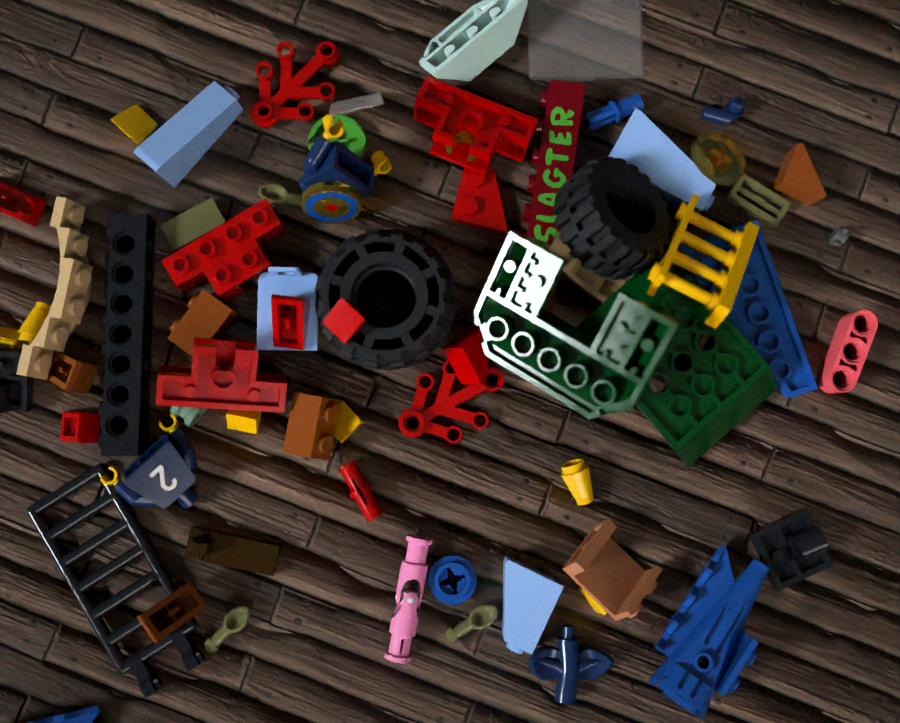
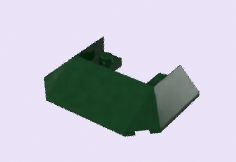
M509 231L472 313L475 325L479 326L482 334L483 343L481 345L485 356L588 419L614 412L632 410L680 324L660 304L652 307L625 291H621L596 338L589 336L544 309L567 263V259L549 250L550 243Z

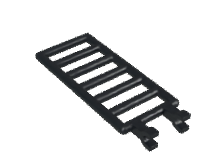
M99 463L29 506L27 514L119 674H126L132 670L139 681L142 694L147 698L164 686L159 676L150 667L148 659L175 643L187 671L195 668L205 660L204 655L189 636L198 627L195 617L156 644L152 642L126 659L117 643L143 627L137 618L138 616L113 632H110L102 616L158 581L167 596L178 590L176 584L127 500L114 490V485L102 483L107 491L105 495L53 527H50L42 513L95 479H100L101 476H106L112 481L113 476L107 466ZM114 503L122 519L68 553H65L57 538ZM129 529L137 545L80 580L72 564ZM144 555L152 571L95 606L87 590Z

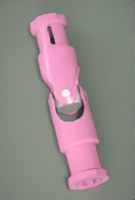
M406 535L408 546L405 560L401 562L395 596L397 606L390 622L389 632L392 633L389 650L385 651L384 655L385 659L395 663H411L412 656L409 654L412 637L416 636L418 625L416 609L422 602L428 570L426 558L428 547L432 545L433 539L418 535ZM408 580L418 581V592L409 588L402 590Z

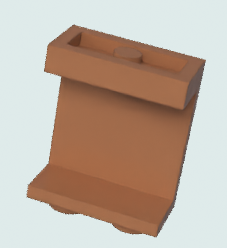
M608 518L591 529L562 569L617 621L626 617L633 618L639 613L643 607L641 601L645 595L650 594L658 584L656 579L662 569L656 566L645 571L610 538L617 526Z

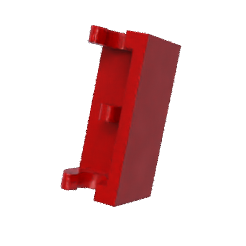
M0 181V213L36 227L47 200Z

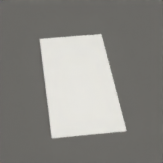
M381 93L333 102L330 105L329 116L384 104Z

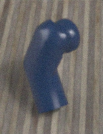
M736 96L721 109L705 105L701 114V120L724 126L729 125L743 115L746 102L742 97Z

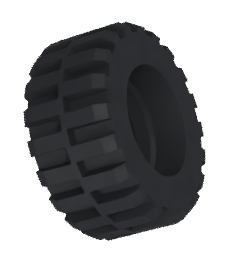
M601 157L590 160L561 185L555 196L554 215L557 216L555 218L556 229L561 232L560 239L563 244H567L571 250L569 253L574 259L578 258L585 269L594 270L595 275L600 277L607 276V279L615 280L630 278L663 256V253L667 251L673 230L670 227L672 219L671 215L667 213V203L659 195L661 192L657 186L654 187L650 182V178L645 173H640L638 167L633 164H626V160L621 158Z

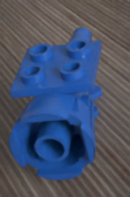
M722 544L718 546L710 560L703 567L678 610L670 618L665 630L653 646L668 657L648 680L654 686L659 681L658 687L663 690L662 692L693 715L696 714L701 720L706 716L715 692L717 691L724 697L727 692L733 693L741 681V677L738 674L744 665L750 666L758 654V650L755 647L759 642L747 635L745 623L763 581L770 570L763 563L753 559L749 566L734 581L727 548ZM703 656V662L697 664L698 658Z

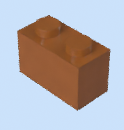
M203 289L190 299L187 305L189 309L184 316L177 318L170 327L171 333L167 339L193 356L194 337L221 339L239 313Z
M294 392L282 452L307 458L330 460L341 400Z

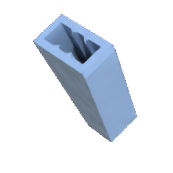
M213 81L141 143L133 153L175 188L243 111L238 102L240 96L228 85L221 87L217 82Z
M635 108L608 157L621 158L626 160V164H633L638 167V171L642 174L645 173L650 178L654 187L657 186L661 192L659 195L666 203L678 209L682 202L687 204L693 194L699 196L694 212L698 214L702 211L707 212L715 199L712 192L716 184L649 118Z

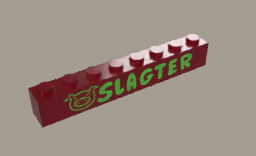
M550 79L548 89H542L539 107L544 108L543 118L538 117L535 135L540 136L539 146L533 147L531 164H536L535 175H529L527 192L532 193L530 204L525 203L522 221L527 222L526 233L521 232L523 235L550 244L560 232V230L556 229L555 218L557 217L554 215L555 196L561 185L573 175L586 84ZM557 283L544 308L550 313H553Z

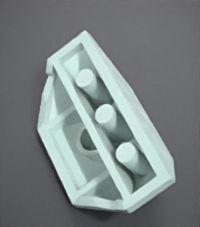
M482 0L474 4L429 42L424 51V56L419 61L421 67L437 79L471 81L515 44L528 1Z

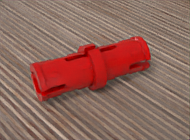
M356 460L340 467L338 470L351 491L349 495L351 499L355 498L366 518V522L383 514V510L379 507L370 490L373 487L371 483L367 484L356 464Z

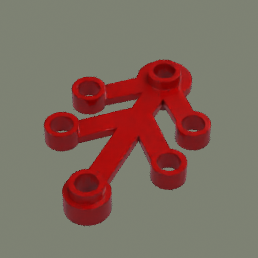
M331 41L321 42L316 48V56L292 78V60L295 58V50L290 42H280L276 48L280 59V90L272 98L271 80L275 76L272 65L263 61L258 63L255 68L256 75L259 78V100L251 106L250 117L254 124L260 128H270L278 120H301L308 123L315 118V110L310 103L302 102L297 108L282 107L288 100H322L328 103L332 102L336 97L335 87L330 82H322L318 87H302L322 67L332 68L339 63L340 53L335 43ZM286 48L291 50L288 55L281 54L282 50ZM325 49L332 50L330 55L322 54ZM263 69H270L269 74L265 76L260 75ZM328 88L332 90V93L330 95H322V91L324 89ZM262 109H269L268 115L260 116ZM303 109L311 110L308 116L301 115Z
M446 360L442 367L443 377L435 404L425 410L423 408L427 392L433 388L434 379L428 373L420 374L416 380L417 390L412 407L404 410L399 416L398 426L400 431L407 437H419L425 432L446 438L449 443H458L463 436L462 430L459 427L450 426L447 428L430 422L431 419L439 415L470 423L476 429H484L489 423L486 413L482 411L474 413L455 406L485 390L489 392L499 390L504 383L503 373L497 368H488L487 376L492 374L497 378L495 385L490 386L487 383L486 385H469L450 395L454 378L457 375L456 373L450 374L446 371L445 367L450 363L449 360ZM422 377L430 378L431 384L429 387L423 388L420 386L419 382ZM480 414L485 417V424L483 426H477L474 423L476 415ZM410 417H416L419 420V425L414 429L408 426L407 422ZM449 430H458L459 438L454 441L448 438Z

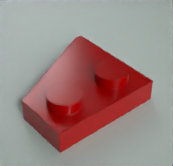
M464 167L451 221L506 234L507 224L493 168L488 167L484 175Z

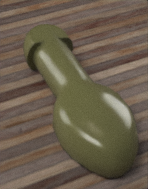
M276 183L265 184L258 189L260 198L262 200L266 198L271 205L281 206L286 203L301 206L304 209H312L305 208V202L312 197L310 194L292 193L284 186Z
M492 604L477 606L471 611L469 618L454 627L450 626L445 631V639L450 643H454L473 629L480 630L489 627L497 618L498 608Z
M248 605L236 606L226 614L223 626L205 641L206 651L216 652L232 633L240 632L247 626L251 617V609Z

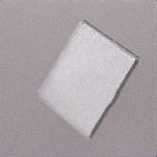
M527 0L530 80L595 81V79H634L644 77L641 0Z

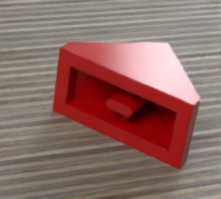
M272 294L273 346L304 350L311 305L306 299Z
M478 325L468 326L443 348L460 383L463 385H486L489 357L484 354L481 345L483 343L482 334Z

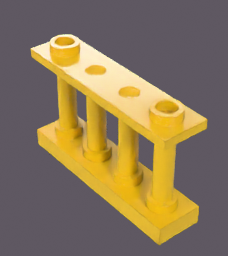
M693 194L687 204L684 202L680 204L674 215V219L678 220L672 233L667 251L663 254L660 263L656 262L647 277L648 280L652 281L647 294L653 296L661 283L689 296L705 305V309L709 311L704 323L716 329L732 309L760 226L749 221L742 231L736 230L734 232L694 212L699 196ZM688 223L728 242L731 250L727 252L686 231ZM680 242L721 262L720 266L724 270L718 272L677 251ZM671 263L713 283L716 292L714 291L711 294L668 272Z

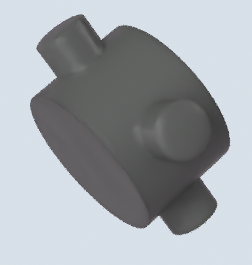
M838 226L831 233L828 239L830 241L829 244L837 247L843 245L850 235V229Z

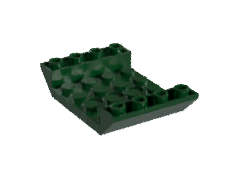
M661 256L634 274L576 328L596 338L621 291H625L652 307L660 304L680 324L635 405L669 442L667 445L689 468L778 389L779 386L771 367L727 317L723 319L716 329L705 324L704 322L709 310L705 309L704 304L661 283L653 296L647 294L652 282L647 277L656 262L660 263ZM671 263L668 272L700 287L689 273L678 265ZM706 332L711 336L712 344L708 349L701 350L697 340L699 335ZM684 353L688 357L689 364L686 369L678 371L674 366V359L678 354ZM661 374L664 376L666 384L661 391L655 392L652 390L650 382L653 376Z

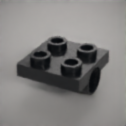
M0 348V413L9 411L28 412L33 409V378L16 375L22 350Z
M801 508L748 533L761 562L770 569L767 575L773 588L777 591L833 566L827 553L829 550L828 541L823 532L813 524L806 509Z

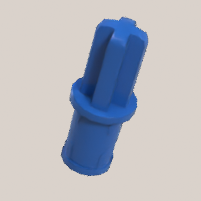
M635 93L616 102L611 100L608 102V105L586 113L584 116L585 124L589 130H594L611 122L617 124L621 118L631 115L635 108L640 111L644 110L642 98L638 93Z

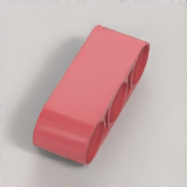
M859 310L841 317L818 375V385L825 393L849 392L857 384L878 328V319L870 310ZM856 318L861 322L860 331L856 329L854 324ZM845 346H848L851 351L849 359L844 355ZM835 373H837L841 379L840 385L838 387L834 384L833 376Z

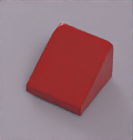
M342 297L322 321L344 344L367 322Z
M63 411L60 441L97 443L100 428L99 413Z

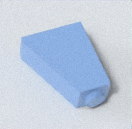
M506 555L503 560L502 636L504 641L507 642L506 647L521 655L524 651L532 655L564 586L559 580Z

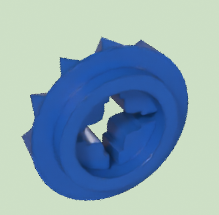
M458 555L444 556L434 562L429 571V589L432 595L444 604L456 605L463 603L475 590V570L469 561ZM449 567L454 575H465L457 580L456 592L450 583L440 584V582H443L448 577Z

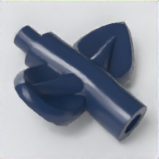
M568 624L562 626V636L557 637V647L543 646L536 650L528 660L529 668L537 678L541 680L557 678L555 701L564 704L576 702L579 679L590 681L597 679L605 674L614 663V659L599 648L585 646L579 649V639L574 637L575 626Z

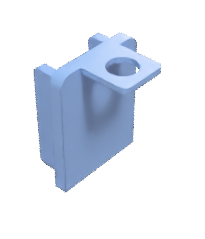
M268 267V272H263L259 275L256 339L258 350L318 351L319 320L315 309V287L318 276L315 273L303 272L298 267ZM272 294L304 298L311 304L304 350L273 346Z

